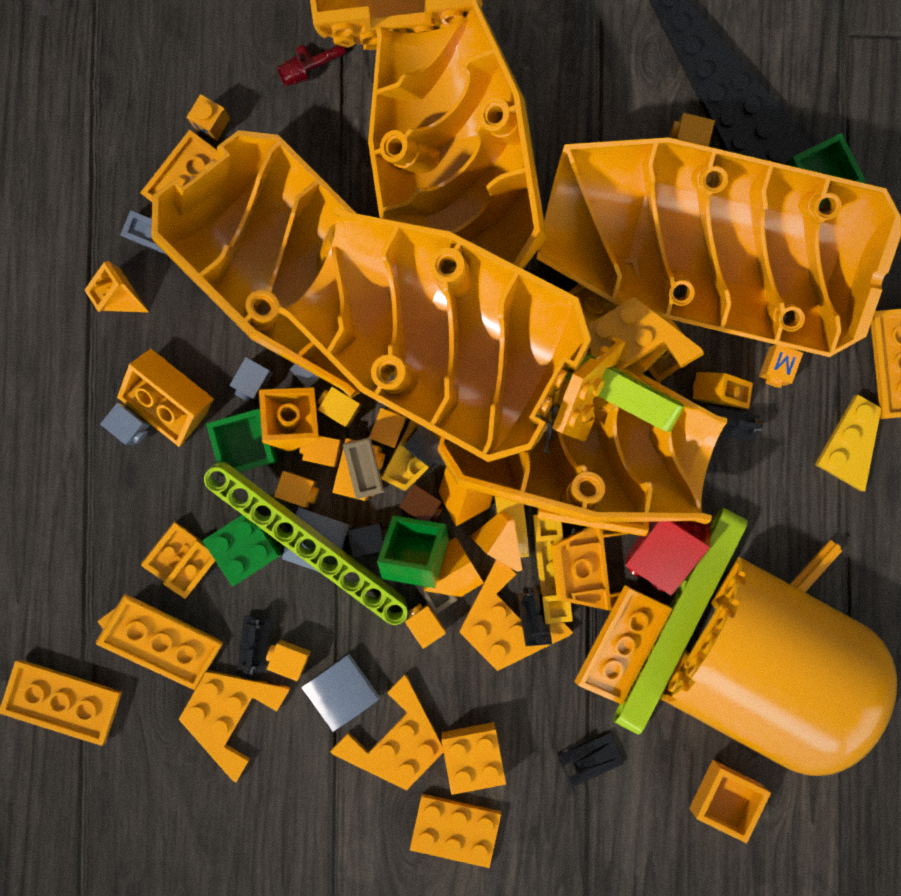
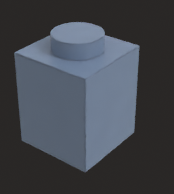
M245 357L229 386L235 388L234 394L249 402L250 398L258 401L259 390L266 388L274 373Z
M117 403L100 423L101 426L125 445L139 444L148 433L146 429L150 426L149 423L128 406Z

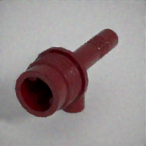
M300 45L297 47L296 52L302 62L294 55L292 59L277 66V71L285 87L293 84L296 85L301 81L306 82L307 71L346 54V50L343 46L337 45L312 57L304 45Z

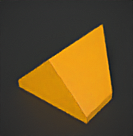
M105 261L85 288V292L98 312H148L121 268L110 261Z
M446 466L438 492L455 526H458L489 509L493 496L457 486Z
M505 511L498 513L470 536L489 556L517 572L522 570L514 519Z
M457 537L449 541L436 587L424 586L423 591L462 597L484 583Z

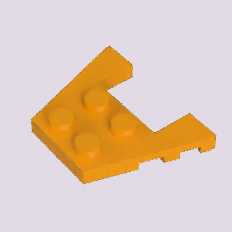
M635 297L587 325L591 338V355L596 358L602 347L610 348L611 339L614 337L626 341L617 365L613 366L619 370H623L666 344L681 368L704 355L703 350ZM601 398L606 413L617 407Z
M614 337L611 339L610 348L602 347L598 352L596 360L590 358L572 374L554 421L553 429L584 442L587 440L595 418L591 417L594 411V407L591 405L594 397L598 396L603 389L605 383L602 379L603 374L607 368L617 365L626 341Z
M585 527L552 544L551 550L557 600L611 611L621 591L614 593L609 591L604 537L626 535L628 533Z
M495 560L459 632L498 671L550 645L525 647L521 618L497 595L516 573L507 565ZM564 622L549 624L552 644L573 633Z
M208 670L179 720L231 780L237 782L250 758L226 744L252 698L278 711L290 687L269 684L260 680L244 679L240 676Z
M404 674L387 692L406 711L398 722L369 751L348 732L330 752L359 768L408 790L444 751L442 742L430 719L427 717L417 694L410 684L408 676Z

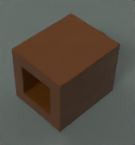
M416 484L412 486L399 506L418 520H431L433 522L436 521L443 508L439 507L442 502L441 500Z

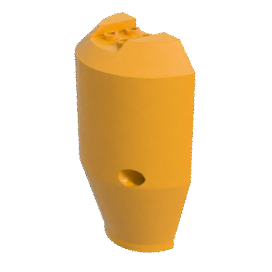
M471 0L473 9L466 17L452 25L437 30L420 33H399L381 27L377 28V50L368 144L379 217L452 232L524 269L546 239L527 109L522 92L482 11L481 1ZM457 266L450 268L447 274L453 273Z
M238 130L217 146L216 159L211 160L205 166L204 171L198 176H190L183 186L176 179H173L153 195L152 239L250 339L342 389L350 398H353L361 391L288 317L277 311L280 306L289 307L296 303L308 291L320 273L334 238L335 216L332 211L335 206L345 212L357 213L279 135Z
M335 206L332 211L335 216L334 238L320 273L308 291L296 303L289 307L280 306L277 312L288 317L362 393L487 462L533 449L548 428L546 422L541 420V417H547L554 404L552 398L556 390L559 392L562 390L568 379V372L574 373L581 367L590 346L591 338L579 298L452 232L345 212ZM457 266L453 273L447 274L450 268ZM398 372L394 380L388 381L393 373Z
M628 366L621 371L678 400L685 406L671 432L661 430L618 406L606 413L601 397L595 396L591 405L594 407L591 417L595 418L585 442L552 429L550 436L555 437V440L550 438V454L544 452L545 434H543L533 449L487 462L441 436L438 452L459 487L586 522L695 521L707 524L711 521L712 515L702 513L703 484L712 451L722 429L727 424V418L711 413L643 374L640 375ZM569 380L566 381L560 392L556 390L552 398L554 404L562 403L570 382ZM549 412L546 418L541 417V420L547 424L548 421H551L552 412Z

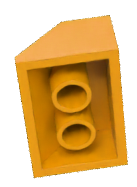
M149 349L129 364L117 396L118 399L178 447L183 445L207 415L214 400L206 391L197 386L186 375L152 349Z

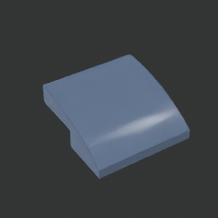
M298 507L296 515L342 549L350 525ZM311 539L301 541L302 545L307 549L316 546ZM285 547L282 556L283 560L317 571ZM333 556L323 558L324 562L328 565H334L338 562Z
M350 654L331 665L302 687L332 731L337 730L380 699V696Z

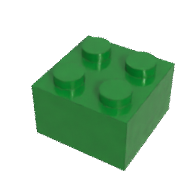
M842 133L793 156L785 164L860 183L866 182ZM824 199L820 201L819 208L823 205Z
M260 409L206 423L217 463L225 462L239 473L279 462L275 447L262 443ZM219 471L220 476L225 477V475Z
M244 515L239 516L203 540V543L232 587L283 555L273 537Z
M393 516L377 561L382 579L435 588L449 544L446 524Z

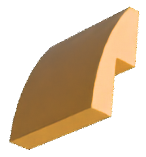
M174 521L142 561L141 566L160 578L165 586L186 599L215 560L199 538Z

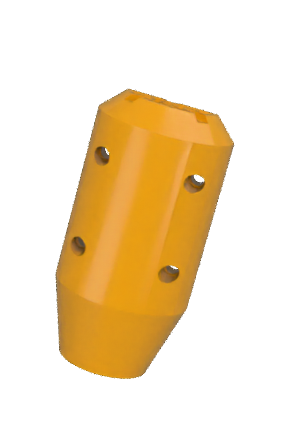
M673 138L565 144L560 156L544 219L546 239L538 249L536 259L618 306L635 297L662 318L831 357L867 336L882 293L881 285L883 278L889 272L901 237V216L886 188ZM711 171H716V179L708 187L706 176ZM824 199V203L819 209V203ZM637 256L640 276L634 273L633 263L626 264L624 259ZM684 284L683 292L679 296L674 297V288ZM788 311L786 319L783 320L784 314Z

